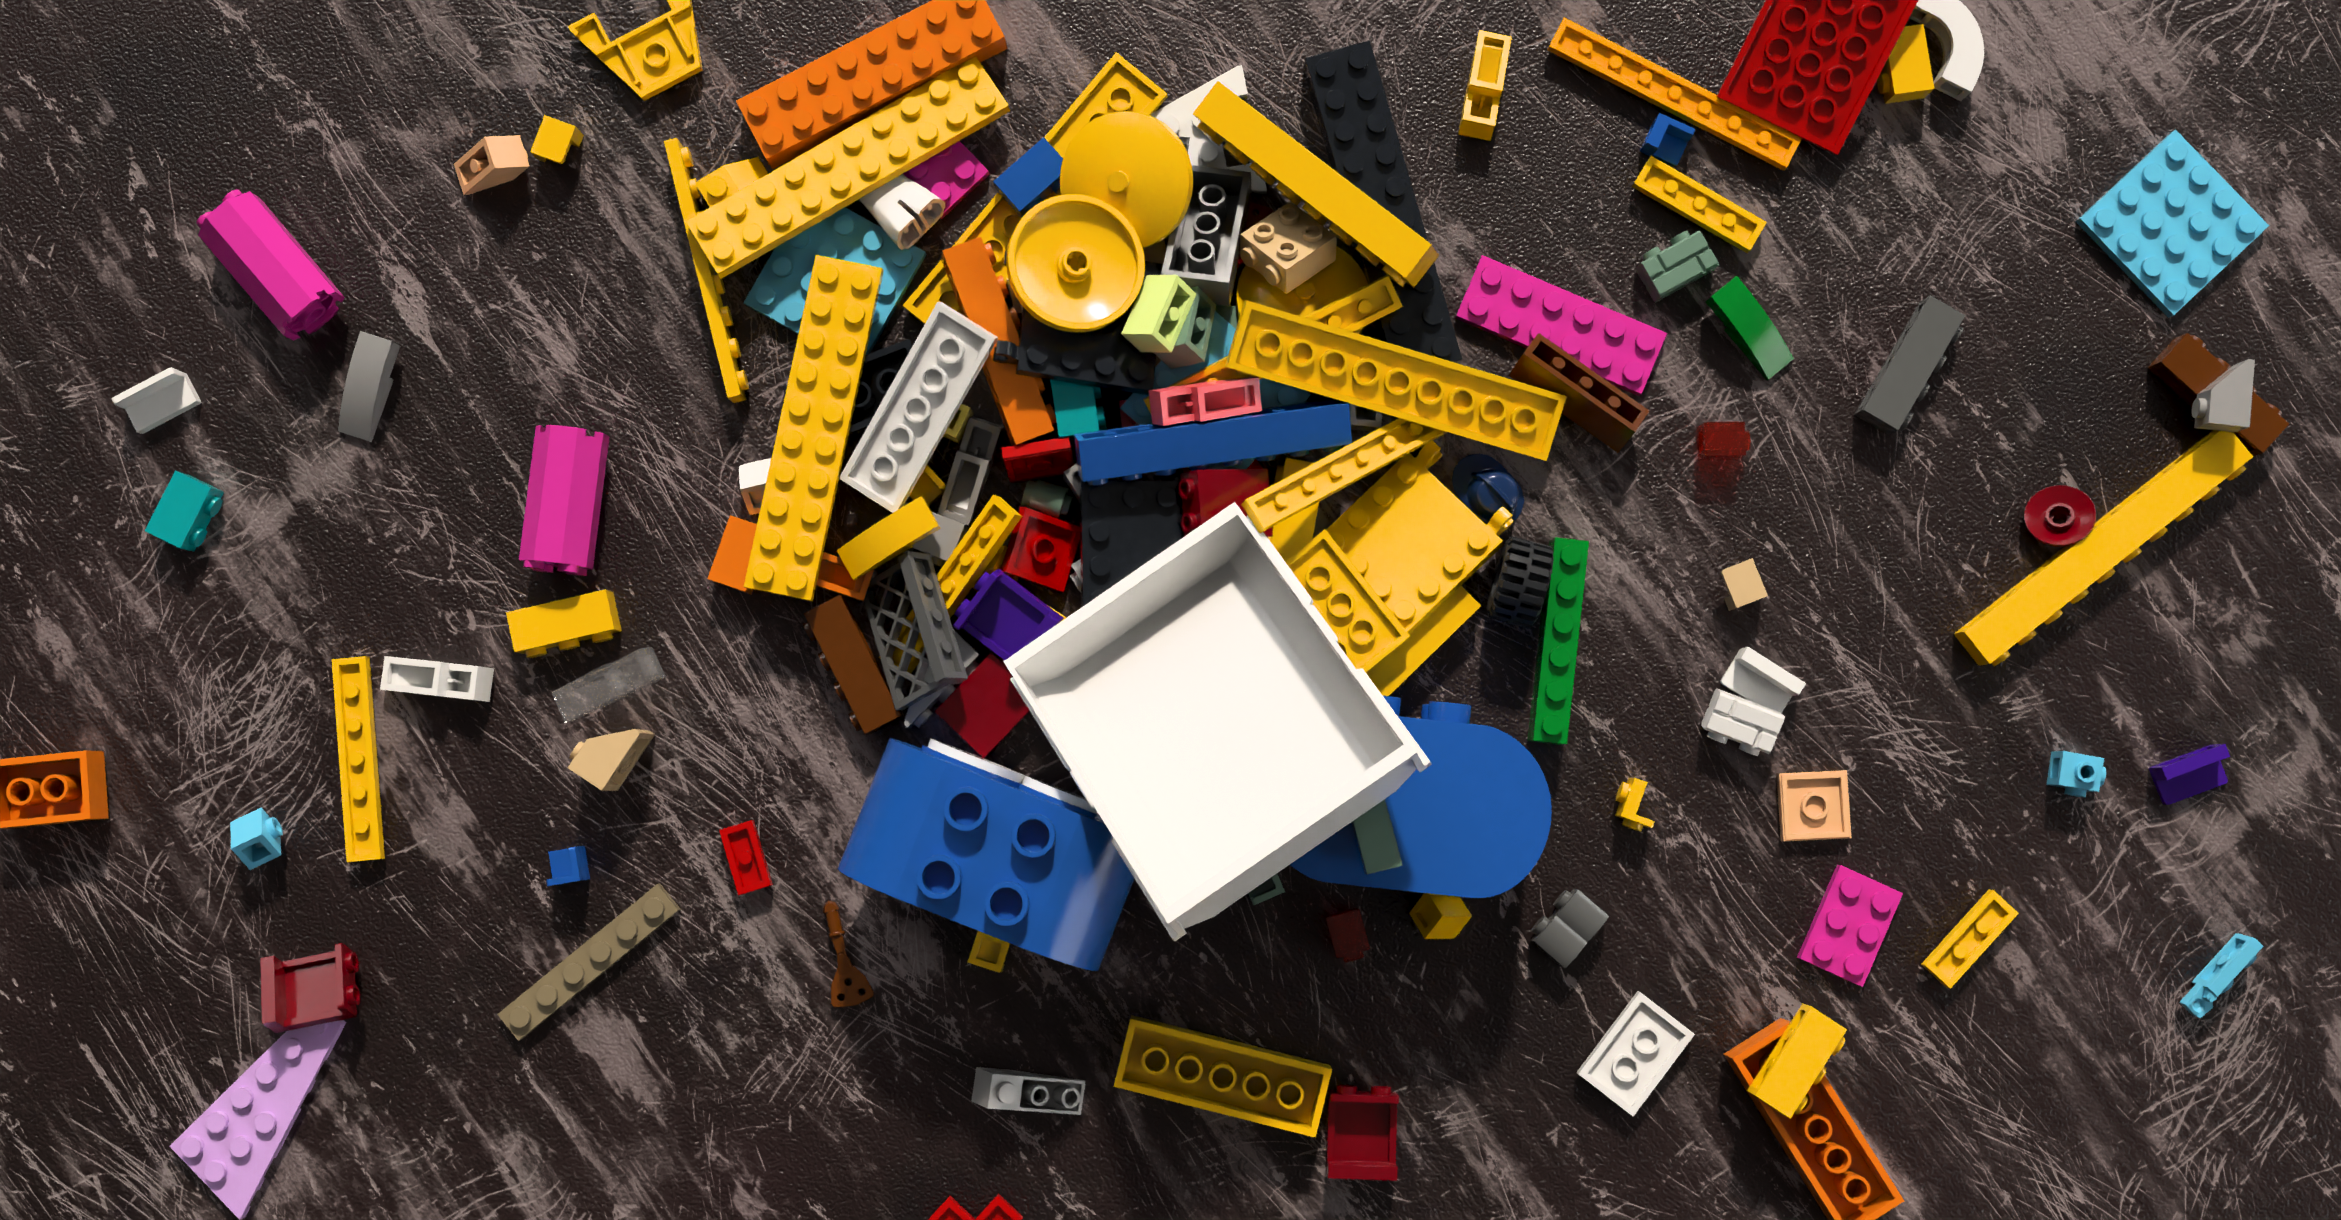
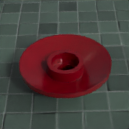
M2055 485L2044 488L2031 497L2025 507L2024 521L2027 530L2036 540L2050 546L2065 547L2082 541L2091 533L2096 522V509L2092 500L2083 491L2071 486ZM2061 518L2064 519L2066 523L2057 524L2054 523V520Z

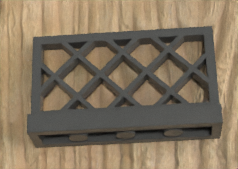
M909 551L898 557L899 563L871 579L864 598V604L895 710L901 711L949 684H959L968 679L931 555ZM901 573H903L906 583L904 591L896 588ZM879 586L885 588L880 605L876 603L873 590ZM893 594L901 597L897 613L889 610ZM910 602L915 613L913 622L905 618ZM887 616L894 619L889 636L885 634L883 627ZM903 624L911 628L906 645L898 641ZM919 633H921L924 643L922 653L914 649ZM896 647L903 650L899 667L893 661ZM912 655L920 659L915 676L907 672ZM929 664L935 680L930 684L924 681ZM906 678L913 683L909 696L904 698L902 686Z

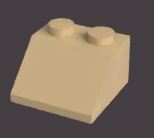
M632 729L589 738L584 743L581 741L570 754L569 758L572 762L568 769L601 791H618L655 734L649 730Z

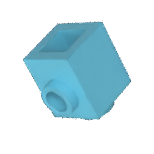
M2052 751L2046 785L2065 788L2064 794L2077 797H2086V792H2099L2100 786L2104 784L2106 778V768L2103 766L2104 758L2067 751Z
M262 807L230 822L231 850L249 870L281 856L280 836L283 835L282 827L275 817L270 818Z

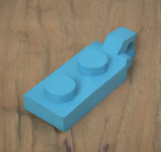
M2235 933L2193 979L2194 987L2179 1003L2191 1015L2197 1018L2203 1017L2213 1008V1001L2232 987L2234 978L2244 968L2254 963L2257 953L2264 946L2253 937Z

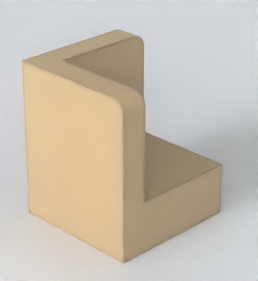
M1753 558L1721 571V576L1730 595L1724 598L1729 611L1768 596Z

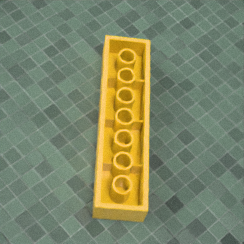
M1219 81L1216 82L1194 111L1193 115L1200 121L1197 127L1204 132V135L1218 146L1224 141L1223 147L1244 166L1250 161L1252 164L1249 168L1270 186L1276 181L1278 184L1275 188L1293 204L1298 206L1302 201L1304 203L1302 208L1307 214L1323 226L1326 222H1329L1331 224L1329 229L1345 244L1350 246L1355 242L1357 244L1355 249L1372 265L1376 267L1379 262L1385 265L1382 270L1401 287L1407 282L1414 288L1439 257L1432 244Z

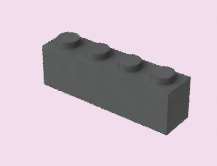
M1931 295L1920 301L1854 415L1887 435L1899 429L1903 431L1913 417L1914 413L1910 412L1915 401L1920 402L1930 388V384L1926 382L1932 372L1936 374L1945 363L1947 356L1943 353L1949 344L1953 345L1963 332L1964 328L1960 324L1965 315Z

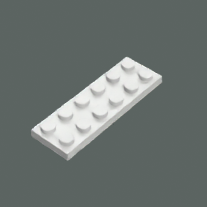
M937 302L839 479L892 513L902 508L999 337L943 302Z

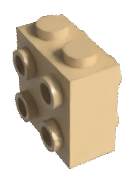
M1290 201L1240 234V256L1245 265L1254 268L1265 277L1268 283L1277 286L1287 294L1336 261L1337 236Z

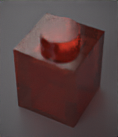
M1704 422L1697 427L1698 461L1739 460L1750 449V432L1745 431V422Z
M1353 908L1324 916L1335 957H1343L1344 962L1363 958V951L1369 950L1370 946L1360 910Z

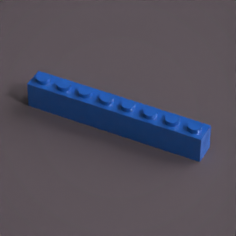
M1326 399L1262 408L1260 412L1202 422L1190 421L1166 426L1145 424L1074 434L1078 475L1083 482L1088 481L1089 485H1101L1109 482L1108 478L1122 476L1123 480H1136L1142 478V473L1155 472L1156 475H1171L1176 473L1178 468L1189 467V470L1192 471L1205 470L1210 467L1209 464L1220 462L1224 466H1235L1242 464L1243 459L1256 458L1257 461H1270L1276 459L1277 454L1289 453L1290 456L1294 457L1305 456L1309 454V450L1322 448L1324 452H1334L1342 449V445L1352 443L1349 403L1336 399Z

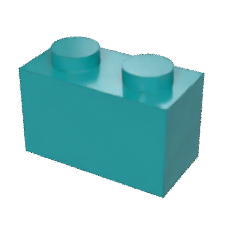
M175 470L145 532L180 549L194 552L196 547H199L204 542L207 535L206 527L222 506L221 498L224 491L193 476Z

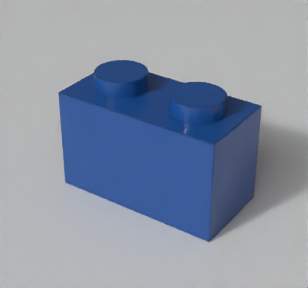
M1043 137L993 181L995 189L1022 218L1031 208L1044 201L1052 192L1056 194L1061 192L1060 169L1063 158Z

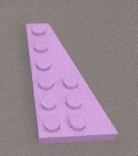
M344 1020L286 1031L170 1145L171 1149L239 1220L246 1217L253 1197L260 1190L265 1180L266 1172L283 1146L301 1111L300 1107L306 1095L311 1092L324 1061L328 1059L346 1024Z

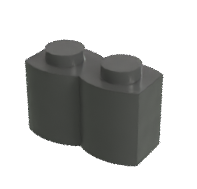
M1573 889L1571 892L1567 890L1562 892L1553 903L1556 907L1553 914L1549 918L1546 916L1541 917L1531 929L1534 936L1530 941L1562 968H1566L1578 956L1587 942L1609 918L1602 909L1578 889Z

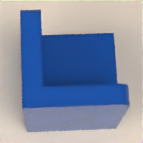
M1659 113L1650 127L1640 152L1675 167L1678 165L1687 143L1693 137L1695 129Z
M585 846L548 852L552 879L546 880L547 886L590 879Z

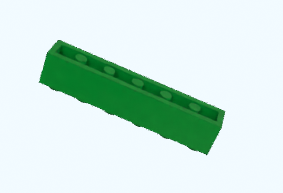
M1555 537L1549 541V546L1553 550L1554 561L1547 594L1541 610L1527 741L1566 745L1589 541Z

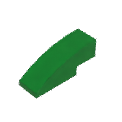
M1735 276L1706 301V304L1727 327L1724 331L1767 381L1794 359L1766 312L1738 276Z

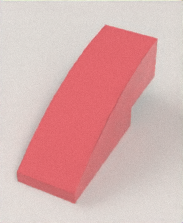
M1259 377L1218 380L1148 390L1152 424L1166 426L1190 421L1202 422L1262 411Z

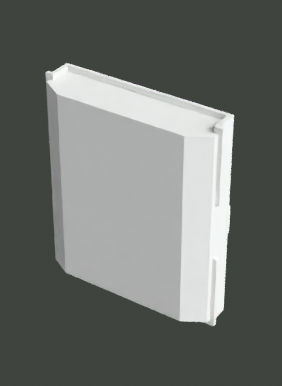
M1235 502L1003 661L1013 676L1010 679L1061 762L1070 771V775L1090 807L1097 810L1113 836L1111 842L1174 941L1187 933L1185 928L1216 916L1399 789L1416 769L1420 773L1432 765L1363 668L1356 669L1338 645V637L1317 608L1312 605L1314 601L1265 533L1258 532L1249 516H1245Z

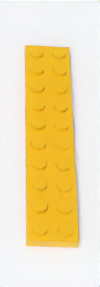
M1116 52L1044 138L1063 158L1074 136L1092 120L1108 113L1124 111L1138 112L1151 116L1166 100L1167 93ZM1052 192L1046 199L1061 195V192L1058 194ZM997 193L953 246L978 237L982 238L984 244L990 243L997 261L993 267L996 277L1002 275L1008 288L1006 282L1008 279L1007 268L1003 265L1004 254L1007 251L1010 238L1022 218ZM941 260L903 304V307L924 325L937 302H943L961 314Z
M974 57L942 73L687 220L686 224L719 278L722 279L1010 112L1009 105L977 57Z
M815 255L745 577V588L813 601L884 270L880 267Z
M1244 300L1225 364L1227 368L1547 461L1567 397Z

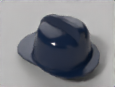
M1478 453L1466 456L1455 466L1452 475L1453 489L1462 502L1480 520L1488 524L1491 517L1502 506L1513 515L1511 519L1513 521L1516 520L1522 512L1524 504L1523 491L1518 482L1498 461L1491 456Z

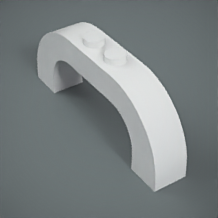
M1918 0L1910 19L1924 24V26L1932 30L1938 37L1943 49V61L1933 82L1934 88L1962 101L1972 92L1983 66L1984 44L1978 23L1968 8L1959 0Z

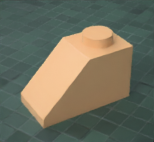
M520 135L484 137L454 163L463 195H470L512 181L530 167L528 154L523 147Z

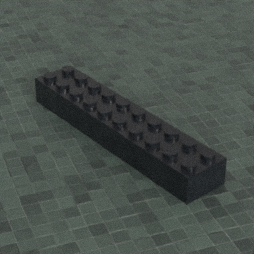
M1370 40L1305 58L1303 71L1331 168L1428 241ZM1355 249L1360 268L1368 284L1386 275L1382 270L1385 265L1379 262L1375 267ZM1435 263L1432 264L1414 288L1407 282L1401 287L1390 278L1403 307L1376 320L1381 341L1460 364L1462 356Z

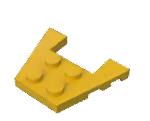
M667 0L671 11L612 42L595 13L568 26L572 34L643 101L703 71L692 0Z

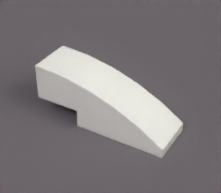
M385 656L380 690L490 702L494 668Z

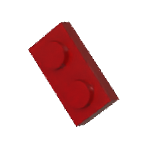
M754 820L719 830L738 895L773 885Z

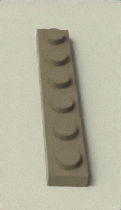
M660 883L656 884L497 1015L518 1041L522 1040L681 910Z

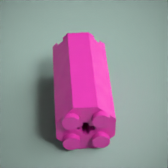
M236 189L229 192L223 198V203L216 209L206 212L198 218L196 222L200 228L198 236L283 336L293 341L301 337L297 332L305 330L308 334L316 332L337 314L339 308L335 303L337 300L342 303L345 297L261 198L250 191L242 194L240 190Z
M559 425L536 426L519 560L524 562V568H530L538 572L553 573L554 567H558L557 571L575 576H587V570H593L609 445L608 435L595 431L594 437L586 436V429Z

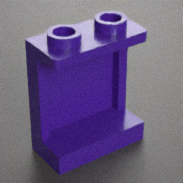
M997 569L991 574L985 572L974 586L978 591L971 601L965 599L956 610L954 615L958 619L953 627L957 630L961 628L966 630L999 657L1006 660L1056 626L1064 618L1002 570Z

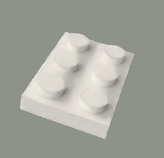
M1637 991L1576 1073L1630 1115L1634 1116L1695 1034L1641 992Z

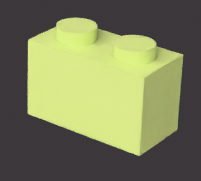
M1146 275L1121 334L1140 352L1172 353L1196 293L1178 275Z

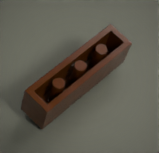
M1540 333L1537 334L1508 375L1515 381L1567 396L1562 414L1617 453L1629 441L1649 413V410Z
M2186 333L2173 339L2150 364L2148 369L2192 407L2197 394L2231 366L2226 361L2214 357L2206 349V344L2200 338ZM2253 386L2250 427L2234 432V434L2251 455L2256 456L2264 453L2290 423L2282 417V412L2276 406L2266 403L2257 395L2256 388Z
M838 595L805 612L804 615L807 622L803 623L804 629L811 641L817 639L822 649V652L818 653L820 661L827 672L832 669L837 679V682L833 683L834 688L842 702L848 700L853 710L848 715L857 732L863 730L864 734L870 735L905 717L901 710H895L888 682L845 597Z

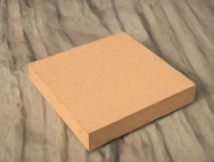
M1847 770L1776 774L1781 841L1852 838Z

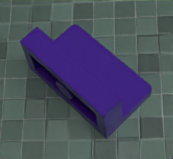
M2211 744L2149 767L2148 769L2162 804L2170 805L2226 784L2228 779L2220 761L2230 757L2226 744Z

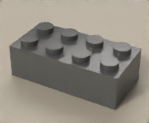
M1192 165L1193 192L1191 201L1183 220L1169 235L1161 275H1178L1190 288L1198 286L1216 305L1230 306L1241 251L1240 234L1246 228L1252 197L1251 172Z

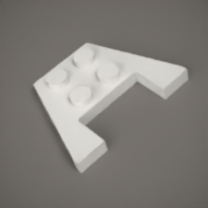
M1242 65L1236 66L1151 114L1152 117L1170 127L1177 136L1190 137L1188 155L1191 165L1251 172V191L1255 194H1266L1265 181L1249 168L1252 163L1246 164V166L1227 167L1222 144L1218 146L1204 135V132L1197 127L1200 121L1193 115L1217 81L1241 99L1247 98L1248 93Z

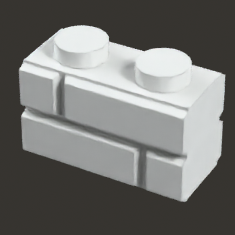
M1716 688L1701 726L1709 731L1707 737L1724 744L1727 743L1728 739L1741 743L1739 746L1740 750L1758 756L1760 751L1767 754L1771 753L1785 716L1778 711Z

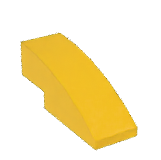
M1479 30L1458 135L1491 141L1496 125L1499 101L1503 91L1512 36Z
M920 496L839 548L837 553L852 579L856 580L912 548L913 544L938 531L941 527L925 499Z

